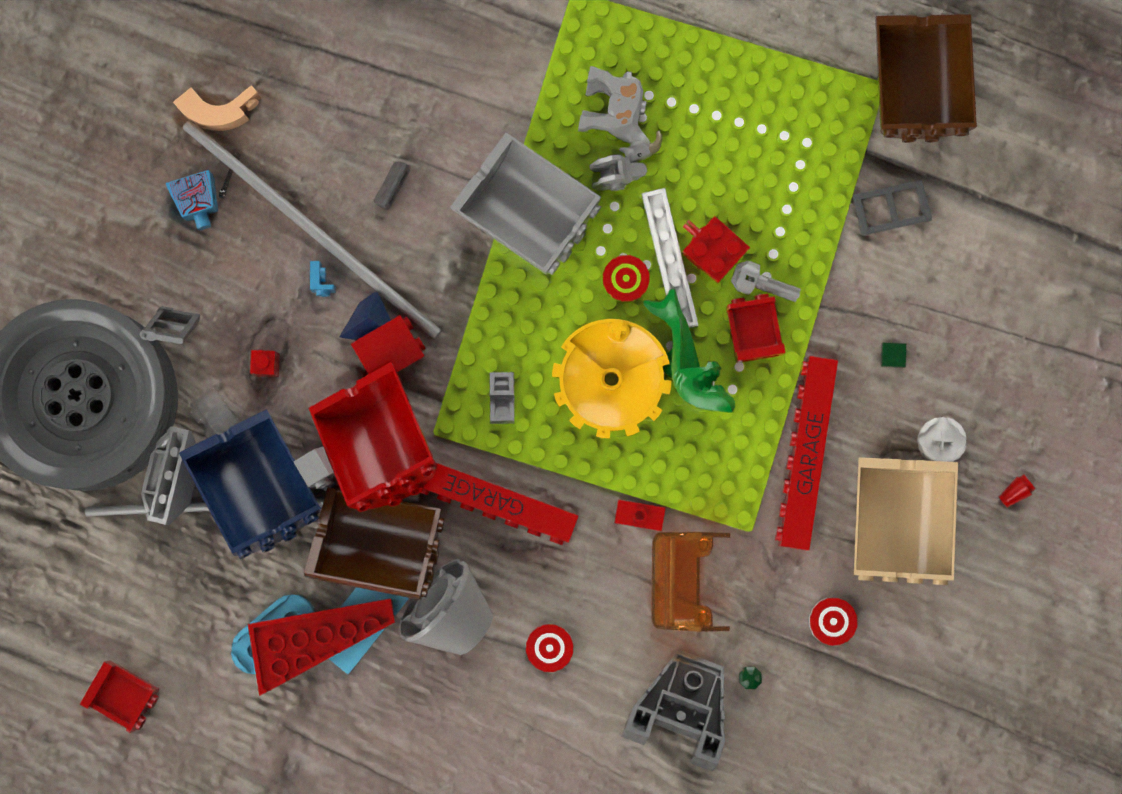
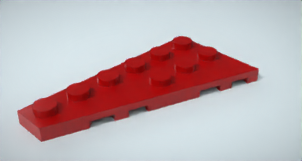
M392 598L248 624L259 696L395 623Z

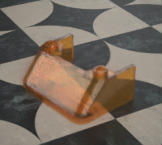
M659 532L654 536L652 541L651 618L653 625L657 629L697 632L730 631V626L713 625L711 609L708 606L700 605V557H707L711 554L713 538H730V533Z

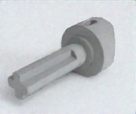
M745 261L737 264L731 281L738 292L749 295L756 287L794 302L800 296V288L760 275V265L757 263Z

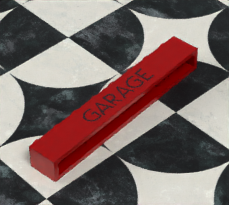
M809 356L801 365L800 375L804 376L803 385L799 384L797 399L801 400L799 408H795L793 422H796L797 426L796 432H792L790 437V446H793L792 456L788 455L786 469L790 470L789 478L784 479L782 493H786L785 503L780 504L779 517H782L781 527L777 526L775 541H779L778 546L810 550L838 360Z
M436 463L437 470L434 476L423 487L421 492L425 495H428L429 491L438 494L437 499L449 504L452 500L461 503L460 508L473 512L474 508L482 510V516L492 520H496L497 516L506 519L504 524L518 529L519 525L528 528L527 533L538 537L542 533L551 536L549 541L562 546L564 541L569 543L579 517L576 514Z

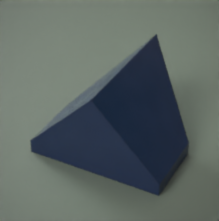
M374 292L359 302L339 336L340 338L357 340L391 320L378 292Z

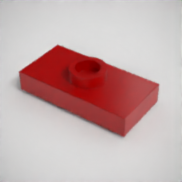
M618 499L614 523L662 531L666 508Z

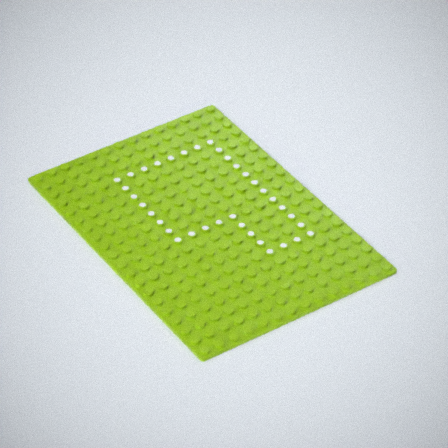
M569 0L524 145L599 195L601 198L598 205L601 206V209L594 219H589L586 224L588 226L584 231V237L578 245L574 243L571 255L565 263L560 261V265L553 275L550 273L546 275L495 239L493 240L434 427V434L447 440L747 532L752 531L879 109L878 81L608 0ZM590 66L608 71L615 77H623L625 73L632 72L631 75L641 82L643 88L642 101H647L644 115H639L638 125L650 143H654L656 140L657 131H660L662 134V144L659 151L645 160L638 161V163H643L647 166L646 174L638 180L628 183L624 186V189L618 191H611L610 189L597 191L593 189L592 183L599 181L601 172L591 171L590 164L610 155H621L625 158V154L619 148H628L631 144L616 138L605 130L590 129L586 132L578 131L582 110L600 114L608 113L610 99L608 95L598 92L592 96H586ZM665 188L698 321L697 327L689 329L694 341L700 367H706L708 362L717 361L722 369L720 370V376L716 381H713V386L722 385L724 390L734 398L735 408L732 413L699 409L687 403L679 396L672 378L664 373V380L672 381L670 395L662 393L657 407L662 409V412L655 421L648 416L641 423L637 424L640 432L631 436H627L625 430L610 431V439L596 437L597 429L583 424L581 429H578L569 421L574 415L567 405L558 406L554 393L561 392L559 377H552L554 363L562 364L567 351L562 349L561 346L573 332L588 323L603 319H621L635 323L655 336L666 354L673 348L671 328L664 320L650 313L644 306L645 300L661 302L665 299L666 293L642 193ZM716 216L750 247L718 284L682 255L683 250L688 246L693 237L683 228V225L688 220L700 229ZM620 255H632L639 258L646 264L649 271L650 283L646 293L633 302L622 303L612 299L603 286V272L606 265ZM745 261L757 263L760 265V275L800 288V296L794 302L756 287L749 295L738 292L731 281L737 264ZM769 294V297L775 296L782 344L784 343L786 353L783 356L736 363L726 310L727 305L731 304V300L737 298H745V301L755 300L754 296ZM491 372H514L515 424L490 423ZM608 374L605 377V382L609 386H614L618 383V377L615 374Z

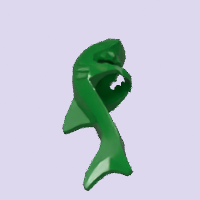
M670 289L665 299L661 302L645 300L644 306L648 311L664 320L671 328L673 348L667 353L670 364L663 366V372L672 378L679 396L687 403L699 409L732 413L735 408L734 398L724 390L722 385L713 386V381L717 380L722 369L719 363L712 361L708 362L706 367H700L694 341L687 320L682 313L676 290Z

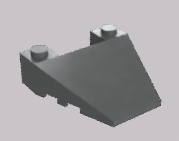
M678 650L632 708L621 737L645 745L653 724L697 740L690 763L713 771L719 763L725 744L724 666Z

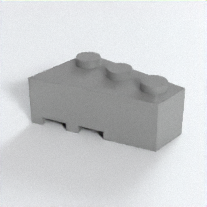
M324 447L316 448L294 461L308 487L326 491L327 487L331 488L336 485V476Z

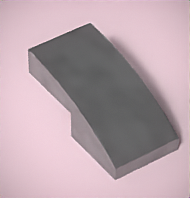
M514 372L490 373L491 424H515Z

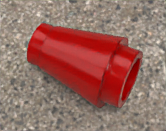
M1023 474L1020 477L1017 476L998 498L1008 508L1031 496L1036 488Z

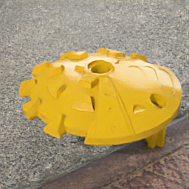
M603 319L582 326L565 340L561 348L567 351L562 364L554 363L552 369V377H559L561 392L554 393L559 407L566 404L574 416L569 421L575 427L581 429L583 424L597 429L596 437L610 439V431L625 430L626 435L631 436L640 432L637 424L641 423L648 416L653 421L659 417L662 409L657 407L662 393L670 395L672 381L664 380L663 366L670 363L661 343L649 331L630 321ZM608 374H615L618 377V383L614 386H609L605 382V377Z

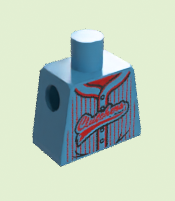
M209 170L166 183V187L182 218L186 221L195 220L197 230L210 228L211 223L208 215L218 212L214 175Z

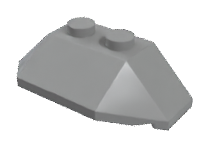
M170 426L167 433L157 441L155 450L150 455L141 492L148 521L170 525L190 505L195 483L179 452L196 444L194 435L190 430Z

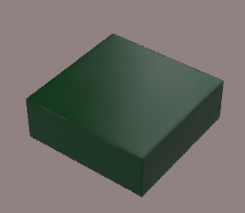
M881 343V367L905 368L907 344Z

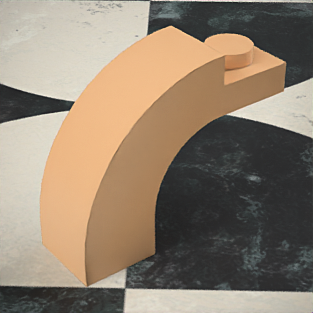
M251 85L230 103L215 106L204 102L192 88H189L173 103L197 126L213 131H225L237 128L249 121L244 112L254 109L259 104L261 97Z

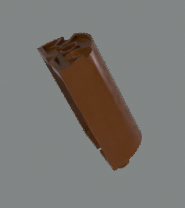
M971 14L930 15L927 17H917V15L876 16L881 134L885 138L902 139L903 143H912L916 139H925V142L931 143L938 142L940 137L953 135L957 137L968 136L969 131L977 127Z
M327 487L316 535L313 537L305 566L304 576L309 579L422 600L423 597H427L429 586L433 583L434 565H437L439 557L438 548L440 540H437L438 532L442 533L445 520L440 518L441 509L401 502L393 507L387 505L359 512L357 509L347 506L341 490Z

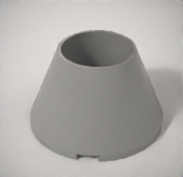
M455 559L443 565L434 573L433 583L429 586L427 597H423L422 600L417 599L415 601L412 599L399 625V636L407 642L458 655L466 654L482 640L492 623L493 613L466 562Z

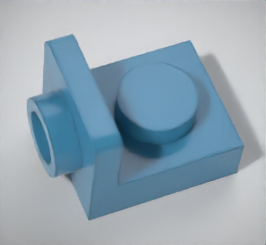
M310 261V290L319 297H329L330 293H336L335 285H322V282H326L327 278L326 267L322 268L320 261Z

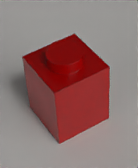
M251 350L250 374L255 377H279L280 354L269 350Z

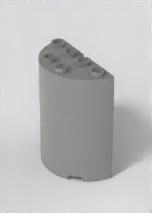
M505 133L483 162L477 174L471 178L450 206V209L546 275L549 273L553 275L558 269L560 261L565 263L571 255L574 243L578 245L584 237V231L588 226L586 224L589 219H594L601 209V206L598 205L601 197L508 133Z

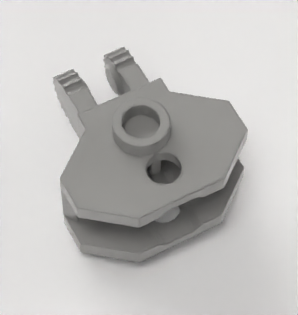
M610 155L598 159L590 164V170L601 172V178L598 182L592 183V187L597 191L608 189L611 191L622 190L628 183L643 177L647 172V166L638 162L630 163L629 158H624L621 155Z

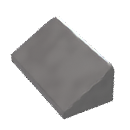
M393 163L373 201L374 204L386 210L390 209L410 171L406 163Z

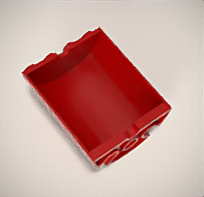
M392 362L359 379L354 387L349 389L343 388L308 408L348 507L364 512L368 509L387 505L390 507L397 506L402 502V499L421 493L423 487L434 476L437 470L436 462Z

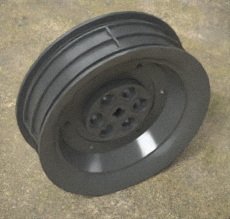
M64 299L43 303L11 320L0 331V460L13 472L31 482L47 487L75 491L109 488L127 481L144 470L149 464L150 455L155 450L157 441L167 433L170 426L173 427L178 408V387L175 371L161 343L158 340L149 341L141 339L139 334L145 327L134 319L106 305L81 299ZM80 366L82 374L80 377L75 378L73 375L74 369ZM101 377L103 385L100 389H95L94 382L97 378ZM60 379L61 388L54 391L53 383ZM77 391L82 393V395L79 396L81 398L79 401L74 399L75 397H77ZM102 401L103 410L100 413H96L95 404ZM57 403H60L62 410L58 415H55L53 408ZM78 414H81L83 422L81 425L76 426L74 419Z

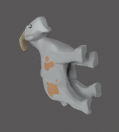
M590 66L586 96H592L598 92L608 95L610 97L608 113L600 114L582 110L578 131L586 132L590 129L605 130L616 138L631 144L628 148H619L625 154V158H629L630 163L645 160L658 152L662 144L661 132L657 131L656 140L654 143H650L638 125L639 115H644L647 102L642 101L643 88L641 82L631 75L632 72L625 73L623 77H615L608 71Z

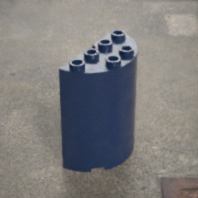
M267 409L231 426L222 434H215L179 452L229 549L234 556H239L240 559L260 550L266 553L275 548V544L281 540H284V542L292 540L297 536L296 532L319 519L318 514L321 507L294 464L295 460Z

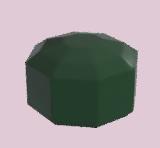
M745 666L739 672V683L745 689H756L762 683V673L755 666Z

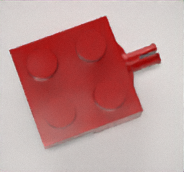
M716 216L700 229L690 220L683 225V228L693 237L688 246L683 250L682 255L699 270H703L717 284L750 249L742 239Z

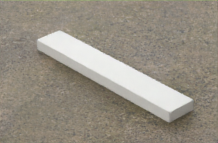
M662 188L642 193L666 296L670 289H675L682 313L687 320L689 328L697 327L698 321L666 190Z

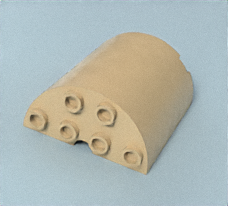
M859 458L854 575H858V580L873 581V576H882V581L898 582V577L907 578V583L923 584V579H933V584L948 585V580L954 581L958 462Z

